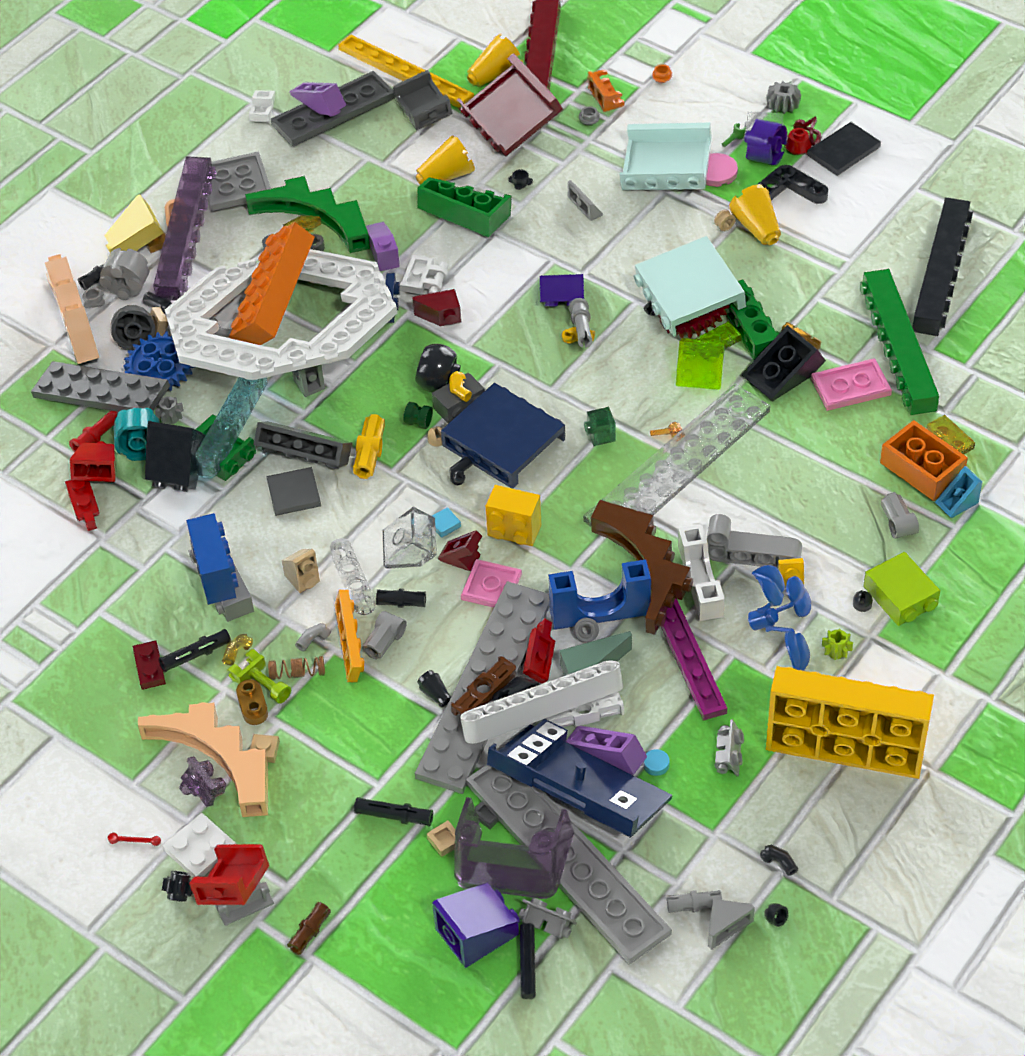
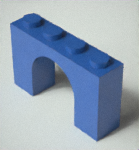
M646 560L622 563V580L618 588L607 595L595 598L583 597L577 594L573 571L548 574L549 606L554 630L575 627L576 623L582 618H591L596 623L646 616L651 602V577Z

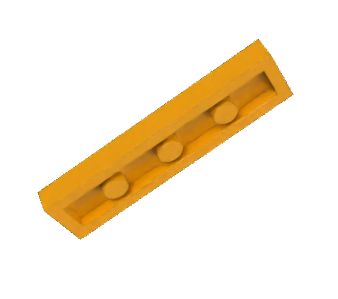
M339 590L334 606L347 682H357L360 672L364 671V658H360L361 640L356 636L358 623L357 619H353L354 601L350 600L349 590Z

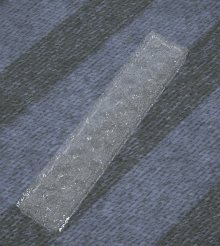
M732 385L602 500L655 515L770 412L771 405L739 385ZM597 504L583 516L584 522L591 526V516Z

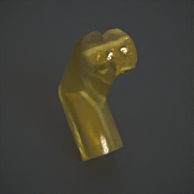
M239 634L228 643L222 662L229 666L233 665L241 647L249 650L253 644V639L248 637L247 634Z

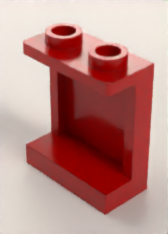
M261 844L216 845L214 851L217 856V863L207 877H193L189 883L197 905H245L270 866L264 847Z

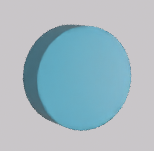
M658 749L646 753L648 757L644 761V769L647 773L653 776H660L668 771L669 756L667 753Z

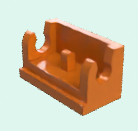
M606 70L588 72V89L602 110L606 112L625 106L624 100L620 98L622 93L614 89L610 79H600L602 75H607L608 72Z

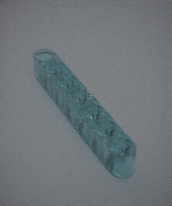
M241 377L237 379L196 452L197 472L201 478L211 479L219 473V465L227 458L268 383L267 377L257 380H247Z

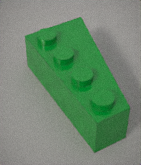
M430 177L417 188L418 209L486 237H490L511 216L512 195L496 196L494 191L478 192L474 191V187L471 186L456 187L453 182Z

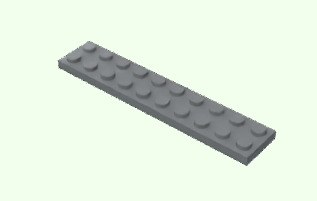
M509 581L506 582L416 769L415 779L460 794L464 793L467 786L466 778L472 775L488 740L479 743H467L465 741L460 714L455 716L451 712V702L455 704L467 691V687L482 672L486 673L498 661L499 656H503L516 665L515 677L518 676L526 659L530 633L545 618L550 607L548 593ZM481 685L477 688L481 693H487L491 689L487 685Z
M489 765L484 766L466 778V785L484 802L493 815L497 817L502 825L629 965L672 934V929L544 791L534 786L530 787Z

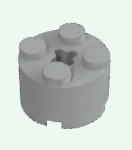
M121 248L114 249L100 273L99 283L102 287L117 295L121 300H128L130 297H134L141 292L150 273V268L148 269L147 266L148 261L142 254L133 249H127V251H122Z

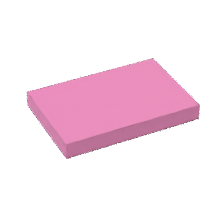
M875 358L811 373V380L827 411L891 396L892 389Z

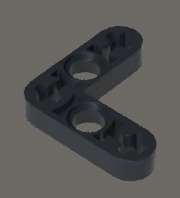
M790 165L779 166L758 183L767 188L771 200L786 188L815 204H822L828 200L829 189L825 184ZM803 182V183H806L807 185H806V186H800V185H798L797 183ZM769 184H775V185H777V187H774V188H773V187H768L767 185H769Z

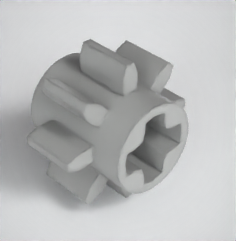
M164 397L158 403L155 414L158 419L161 418L162 423L174 424L183 418L181 412L184 409L182 403H177L176 397Z

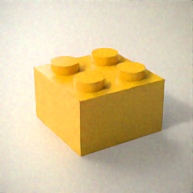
M494 485L485 505L488 536L533 547L541 528L540 495Z

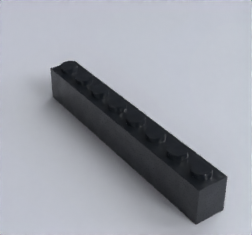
M945 197L914 314L912 327L916 333L939 336L940 328H945L947 315H944V312L949 313L951 300L948 297H953L955 284H952V282L957 281L959 269L955 268L961 265L962 254L959 253H964L966 240L963 237H968L970 225H967V223H971L973 211L970 210L971 201Z

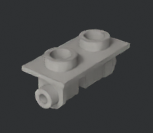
M733 719L730 720V727L724 725L717 731L716 747L718 750H725L716 751L715 768L720 774H725L727 770H732L736 776H739V767L743 762L741 744L744 743V734L742 729L737 727Z
M259 882L245 905H215L224 925L231 924L273 905L274 902L269 894L270 890L267 883Z
M532 898L531 902L525 899L522 900V902L527 904L526 909L522 908L518 915L519 919H522V923H532L535 928L540 929L545 920L547 924L544 931L560 939L570 936L572 930L568 927L570 923L577 924V922L570 918L572 915L570 912L560 908H556L555 912L546 908L547 903L536 898Z

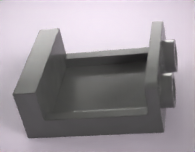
M429 70L393 86L396 101L416 131L453 114L447 95L443 96L432 81Z

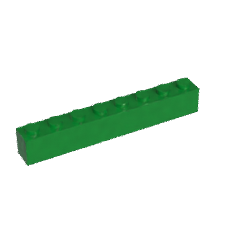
M890 269L864 272L863 282H860V292L866 297L867 310H871L872 324L877 326L878 339L880 342H883L884 355L890 360V371L896 376V386L902 392L904 407L908 408L910 415L936 412L939 403V393Z

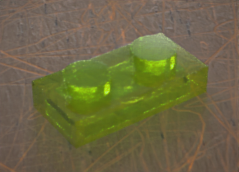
M726 322L708 333L693 339L692 347L704 359H707L741 341V334L729 322Z

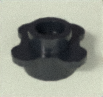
M523 169L514 171L512 176L508 178V181L513 183L514 188L517 190L533 184V179L529 178V173Z

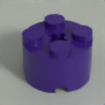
M756 119L751 131L747 130L744 141L747 143L746 159L777 165L784 154L781 151L782 144L786 145L787 143L786 126L776 122Z

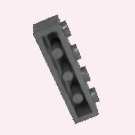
M265 421L257 423L253 445L261 446L263 451L272 453L280 451L284 452L283 455L287 457L297 458V456L305 458L304 461L310 463H318L320 461L326 463L327 467L339 469L340 466L348 465L352 442Z

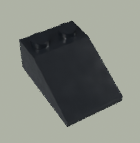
M787 325L741 375L773 402L809 379L811 373H815L826 360L818 349Z

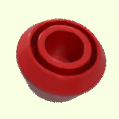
M802 128L791 130L787 136V143L784 145L785 149L794 155L807 153L808 149L812 147L809 133Z

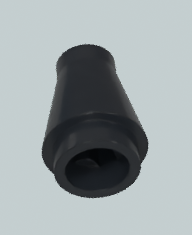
M429 670L421 675L417 681L419 690L435 701L441 708L448 705L451 696L439 673Z

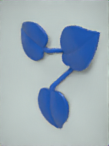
M765 565L759 567L752 574L758 580L769 603L748 614L749 624L755 631L766 628L767 632H786L785 644L792 666L796 670L804 671L810 660V650L804 636L801 633L795 634L792 628L776 627L774 625L778 622V612L793 606L797 616H807L811 611L809 593L800 578L796 576L790 577L786 583V591L791 602L776 609L770 608L771 606L782 604L784 598L782 592L784 591L785 583L780 571L775 566Z

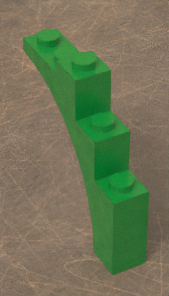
M305 176L285 180V186L245 194L249 215L288 213L304 216L318 221L334 231L345 243L349 253L370 249L369 234L357 200L336 204L331 188L310 192Z

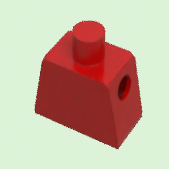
M103 441L82 443L70 458L71 480L115 482L114 444H106Z

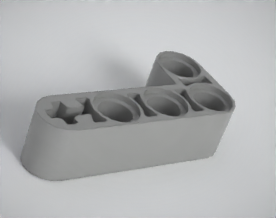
M715 514L710 517L707 542L709 559L713 561L760 567L772 565L778 569V560L801 558L802 543L796 538L731 531V519L728 516Z

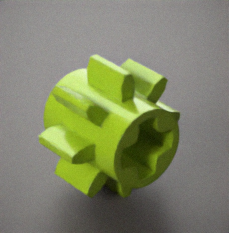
M841 629L828 630L827 638H822V647H825L824 655H829L834 660L843 657L846 659L848 651L853 650V642L850 641L851 634H846Z

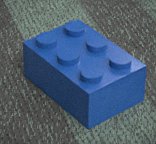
M215 513L186 520L207 604L210 605L236 598L235 588L239 587L236 573H233L236 572L233 559L230 555H227L230 554L228 541L225 537H221L225 536L222 521L217 522Z

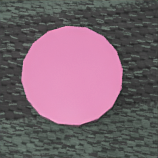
M710 154L706 185L719 187L725 183L727 185L732 183L738 174L737 162L726 154Z

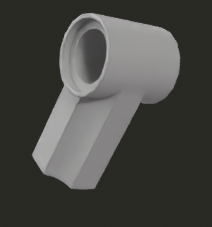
M893 492L881 499V506L889 520L890 533L894 539L919 533L917 517L914 513L908 511L901 495Z
M382 611L376 619L373 632L362 646L363 651L375 660L382 658L392 642L399 640L403 636L407 621Z

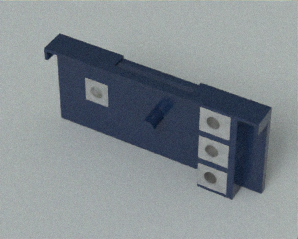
M543 719L536 726L530 724L499 751L496 750L495 743L488 748L487 765L530 787L534 786L583 811L585 815L630 838L672 799V794L567 743L568 730L547 719Z

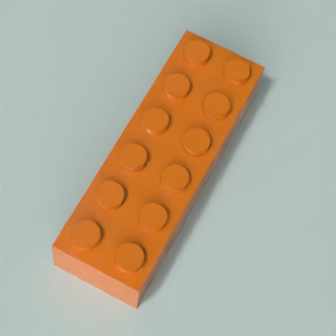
M296 222L282 227L279 232L271 234L266 239L265 250L259 256L258 260L260 262L258 267L253 271L251 284L245 290V299L239 305L238 316L231 324L232 330L229 335L231 339L262 345L275 338L315 238Z

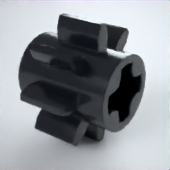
M171 871V876L163 878L161 890L166 891L167 899L185 902L187 901V896L193 895L189 884L191 882V874L183 871Z

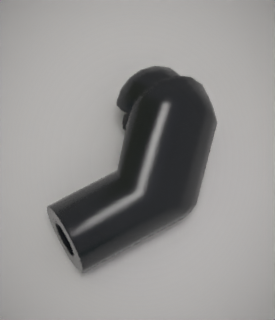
M771 844L765 846V849L760 852V857L764 862L771 863L773 859L778 861L788 876L798 871L797 865L786 850Z

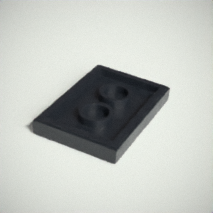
M849 122L808 149L807 156L838 176L880 148L881 141L853 122Z

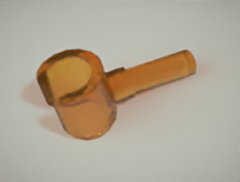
M678 422L671 423L665 429L650 430L651 436L671 434L674 440H680L684 437L682 427Z

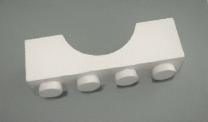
M702 524L678 528V548L683 565L691 567V578H693L691 593L699 620L704 621L724 617L725 598L719 580L715 581L712 573L708 542Z

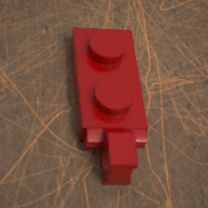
M65 481L77 521L85 520L88 531L97 529L94 517L98 516L100 512L90 481Z
M546 618L539 622L537 628H533L530 633L523 674L540 684L546 683L549 680L555 640L550 636L552 622Z

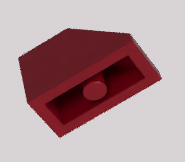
M455 289L412 297L413 313L415 316L438 326L461 323V309Z

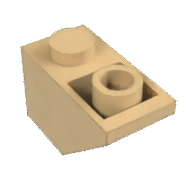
M301 549L282 560L284 576L299 593L314 587L320 582L316 554L313 549Z

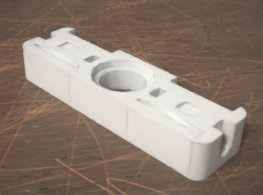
M616 692L545 719L561 727L570 725L577 727L598 722L600 718L620 713L624 715V704L620 694ZM581 711H590L589 713L585 714L579 713Z

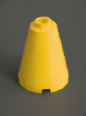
M502 34L496 35L469 68L467 79L473 86L481 87L494 81L512 66L507 58L513 53L517 57L520 55L515 45L507 37L502 39Z
M452 135L416 170L417 175H415V178L420 185L428 177L449 181L474 172L475 166L472 159L468 161V152L458 137Z
M760 184L745 188L741 191L743 195L739 198L735 196L729 203L730 212L763 245L775 244L779 240L781 231L767 188Z

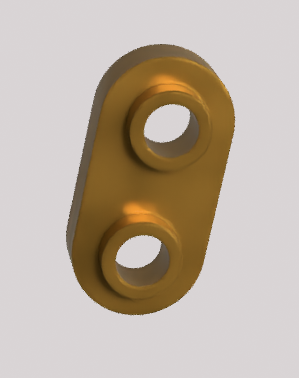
M252 679L239 683L236 693L244 720L250 725L263 723L268 717V709L261 685Z

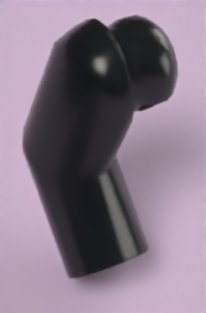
M465 456L450 467V481L454 485L464 483L466 478L464 471L472 466L470 458Z

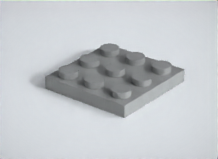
M259 151L198 165L211 211L247 204L245 194L271 189Z

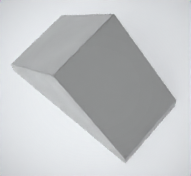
M713 899L708 947L711 950L752 923L754 921L755 907L749 903Z

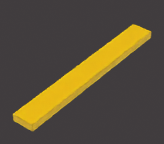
M352 34L338 44L340 51L402 81L426 71ZM431 73L432 81L443 96L447 95L451 105L460 108L461 105L457 101L458 98L466 104L474 97V93Z

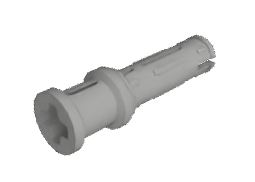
M576 298L569 305L571 321L576 326L579 346L583 347L584 342L585 348L592 344L589 328L591 319L590 312L588 311L589 305L585 299Z

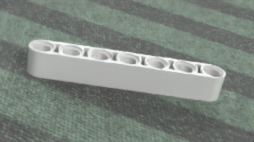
M605 661L468 710L460 717L464 739L467 743H479L619 692L623 689L620 664L617 661Z

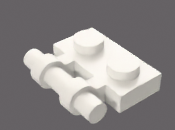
M413 255L400 284L401 291L421 295L424 289H429L428 294L440 292L442 280L448 274V264L441 262L439 266L434 265L433 258ZM429 275L435 276L434 279H429Z

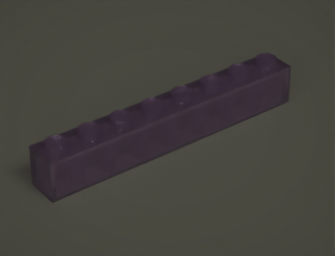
M186 156L153 284L155 295L161 298L165 297L176 301L184 295V292L188 291L187 279L192 274V259L196 258L195 246L196 243L200 242V227L204 225V211L208 209L207 197L212 193L211 181L216 176V168L212 166L210 157Z

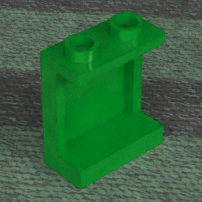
M214 414L196 428L197 431L206 435L201 467L224 481L235 475L256 454L253 438L249 437L244 441L222 428L220 418Z

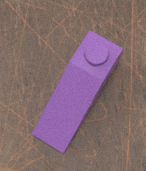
M303 82L289 91L291 96L320 115L335 116L340 113L341 108L346 106L337 83Z
M384 222L366 225L370 248L379 271L400 267L398 247L387 225Z
M577 726L566 740L567 743L632 775L636 773L648 757L635 734Z

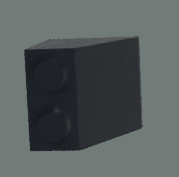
M148 421L145 480L152 482V486L165 489L166 485L174 486L176 491L188 492V488L196 490L206 435L190 427Z

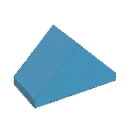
M964 466L935 503L949 517L953 518L979 503L982 481L967 466Z

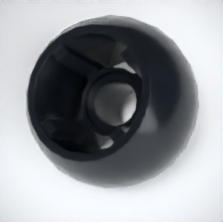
M443 344L427 345L422 352L416 371L415 381L428 392H434L449 384L451 374L456 371L460 372L461 365L456 364L457 354L455 351Z

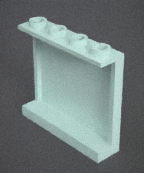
M710 122L628 124V145L624 169L619 174L622 190L705 189L712 142Z
M707 236L635 265L636 274L634 275L636 285L643 288L645 299L652 302L654 313L660 315L665 330L669 329L673 337L676 336L675 326L732 302L738 310L746 307L744 290Z

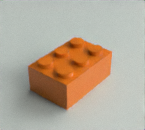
M913 420L882 445L880 463L928 498L935 501L963 467L967 466L968 457Z

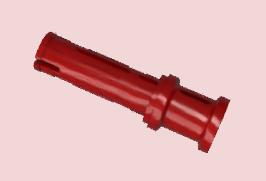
M110 410L92 427H85L80 436L69 441L71 449L75 452L82 443H96L100 441L101 436L114 426L118 412Z

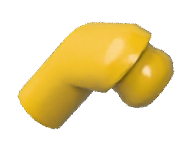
M576 327L565 329L562 332V340L565 343L572 344L578 341ZM590 330L593 341L595 338V331Z
M456 371L450 376V392L467 402L470 400L472 392L463 387V379H466L465 374Z

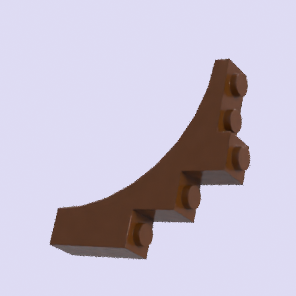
M599 500L591 516L592 532L620 545L636 561H647L651 577V602L645 617L646 633L655 635L659 626L663 627L667 616L666 611L668 608H672L675 599L683 600L685 593L691 591L693 586L691 567L673 562L675 552L672 551V541L655 536L656 526H654L653 515Z

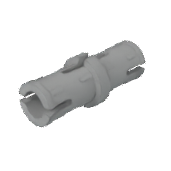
M721 890L700 893L690 891V894L667 895L668 913L691 910L695 913L701 909L712 908L713 899L722 900Z

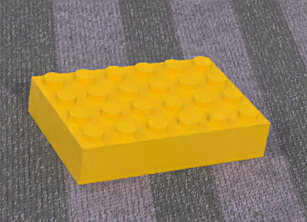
M776 666L770 693L766 750L919 779L934 694L901 689L896 686L873 684L869 681L851 680L841 676L835 677L818 672L796 670L791 667Z

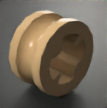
M727 209L720 211L714 219L715 225L721 231L729 230L736 222L735 216Z

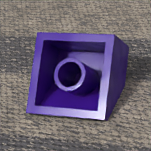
M584 274L539 276L540 302H545V306H558V301H567V305H570V302L576 298L584 299Z

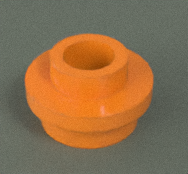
M660 64L654 68L652 77L655 81L664 83L672 78V71L668 65Z

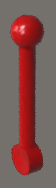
M114 832L108 835V840L111 844L123 841L152 843V845L158 846L161 843L159 836L152 838L118 836Z

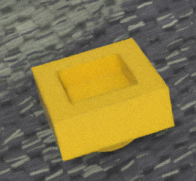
M803 558L778 560V570L783 577L785 586L787 580L793 576L800 578L804 584Z

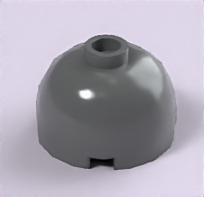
M127 305L120 308L114 314L111 320V335L121 348L135 350L133 344L140 345V339L147 341L148 335L154 338L155 323L151 314L143 307Z

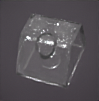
M414 506L382 530L383 565L387 569L421 567L437 555L435 518Z

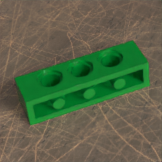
M742 279L738 283L745 292L746 307L738 310L732 302L728 304L729 308L725 310L728 319L751 357L755 360L779 335V332L775 331L770 317L766 316L763 312L761 302H757L752 288L748 287L744 279Z

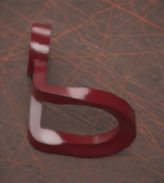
M816 116L807 122L802 119L795 121L794 129L802 128L809 131L812 146L819 143L822 139L821 133L814 129L817 123ZM813 134L817 135L815 141H814Z

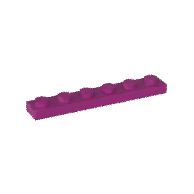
M675 599L672 608H668L666 611L667 616L663 627H661L703 721L727 714V706L680 604Z

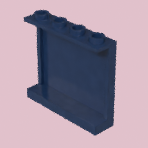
M495 382L441 430L443 447L461 458L467 456L472 461V465L512 489L519 484L518 474L556 438L562 441L566 440L565 424L561 420L550 416L541 408L535 407L524 398L518 397L506 387H502Z

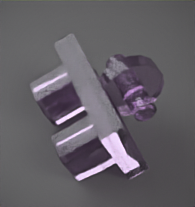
M194 756L187 758L188 768L181 776L180 791L184 795L193 794V796H199L206 807L212 806L215 797L224 794L226 788L225 781L222 777L210 778L213 776L214 769L209 760L198 762Z

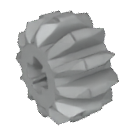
M784 81L782 83L775 82L774 85L769 86L766 95L769 108L775 110L776 113L783 112L785 114L786 111L792 113L794 109H798L801 100L798 85H792L791 81L788 83Z

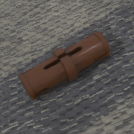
M317 902L309 916L300 922V928L287 944L292 952L301 955L310 940L319 934V928L331 913L327 905Z

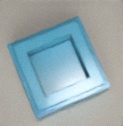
M448 507L428 518V523L441 538L461 527L460 520Z

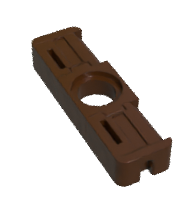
M499 656L498 661L486 673L482 672L467 687V691L455 704L451 702V712L455 716L458 714L461 716L468 710L488 704L493 699L495 692L505 687L516 676V665L503 656ZM481 685H487L491 689L487 693H481L477 688Z

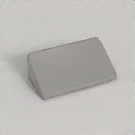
M569 180L568 198L589 220L592 221L601 217L603 213Z

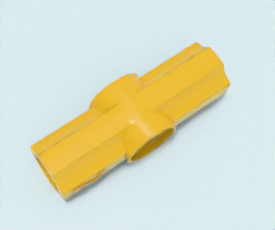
M371 414L365 418L362 434L357 437L353 473L361 479H368L370 476H373L377 457L380 458L382 454V436L385 428V419L381 418L378 414Z

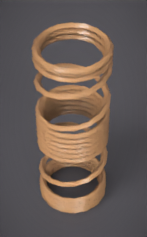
M319 656L318 661V658L315 657L312 674L306 658H304L303 663L302 658L291 659V676L288 674L286 663L283 659L280 677L277 674L276 661L269 660V677L271 680L276 679V677L280 679L283 672V663L289 678L292 675L293 678L304 677L305 661L311 676L315 673L316 661L319 675L323 676L325 675L324 658Z

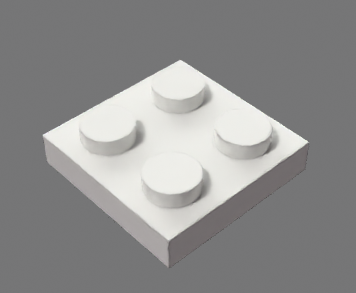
M201 813L165 842L162 847L192 877H204L217 863V856L214 851L216 845L236 843Z

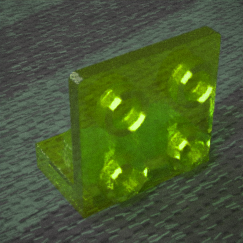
M681 338L678 350L676 386L720 390L726 342Z

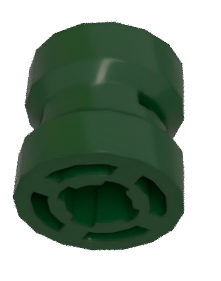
M409 402L404 411V423L409 425L418 424L419 427L427 429L432 420L433 408L427 405L421 407L415 402Z

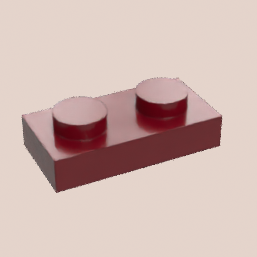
M157 640L133 645L141 689L165 685L164 672L158 661L160 653Z

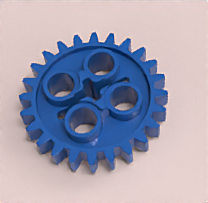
M167 331L163 336H160V333L157 332L154 338L148 335L147 341L140 339L141 344H133L135 350H128L129 357L124 358L126 362L123 365L125 373L167 379L170 391H172V385L174 384L180 387V380L187 381L186 375H192L191 368H195L179 363L172 335L170 337Z

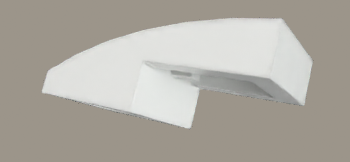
M254 91L249 121H270L275 91Z

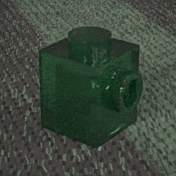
M604 407L587 411V421L584 422V429L586 435L590 436L593 446L615 442L616 423L610 408Z

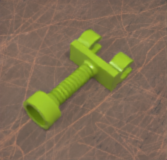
M254 649L245 654L249 657L246 659L249 663L246 668L242 670L238 665L233 664L227 669L230 672L228 676L238 684L252 678L271 691L270 697L279 704L284 703L291 694V687L282 681L275 683L261 672L266 667L265 658Z

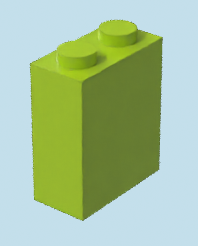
M905 551L865 571L863 587L870 592L874 600L897 626L905 622H911L922 613L930 612L938 606L940 589Z

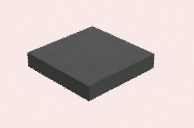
M312 467L266 476L275 516L321 506Z

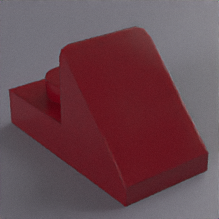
M475 530L452 539L446 543L437 559L443 563L471 571L476 559L480 558L481 554L477 550L479 548L478 543L483 536Z

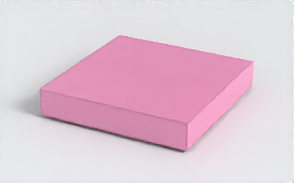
M476 559L461 594V600L494 608L506 582L518 584L522 570Z

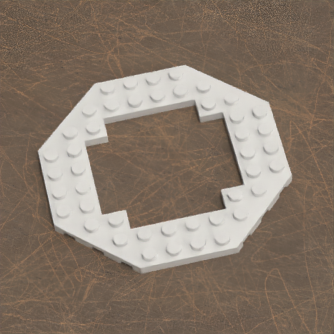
M313 249L309 250L298 279L309 281L310 283L324 284L329 287L346 289L341 293L342 302L351 303V305L310 342L290 338L279 349L213 335L219 330V325L217 321L208 319L218 313L220 309L251 284L253 279L252 273L259 264V262H255V259L240 262L238 267L226 269L225 266L215 268L165 309L179 363L247 380H257L348 359L397 314L396 304L393 302L391 293L385 285V280L379 271L377 262Z

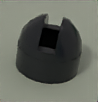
M863 590L856 592L853 597V607L860 612H866L871 609L873 598L870 592ZM861 598L865 599L864 603H860Z
M778 903L770 904L764 912L766 920L777 927L784 925L789 915L787 907Z

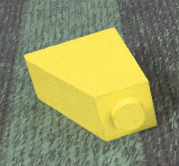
M139 194L104 236L108 242L106 247L111 253L117 248H121L122 251H127V249L137 251L164 232L150 205Z

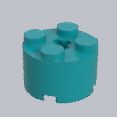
M132 408L118 412L114 422V446L119 454L122 453L126 456V459L132 461L146 460L148 421L160 423L152 409Z

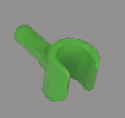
M736 123L733 128V134L722 143V146L726 147L735 139H743L746 127L739 129L740 123Z

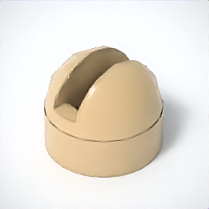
M439 426L430 428L427 434L430 445L435 447L442 445L441 430L443 428Z

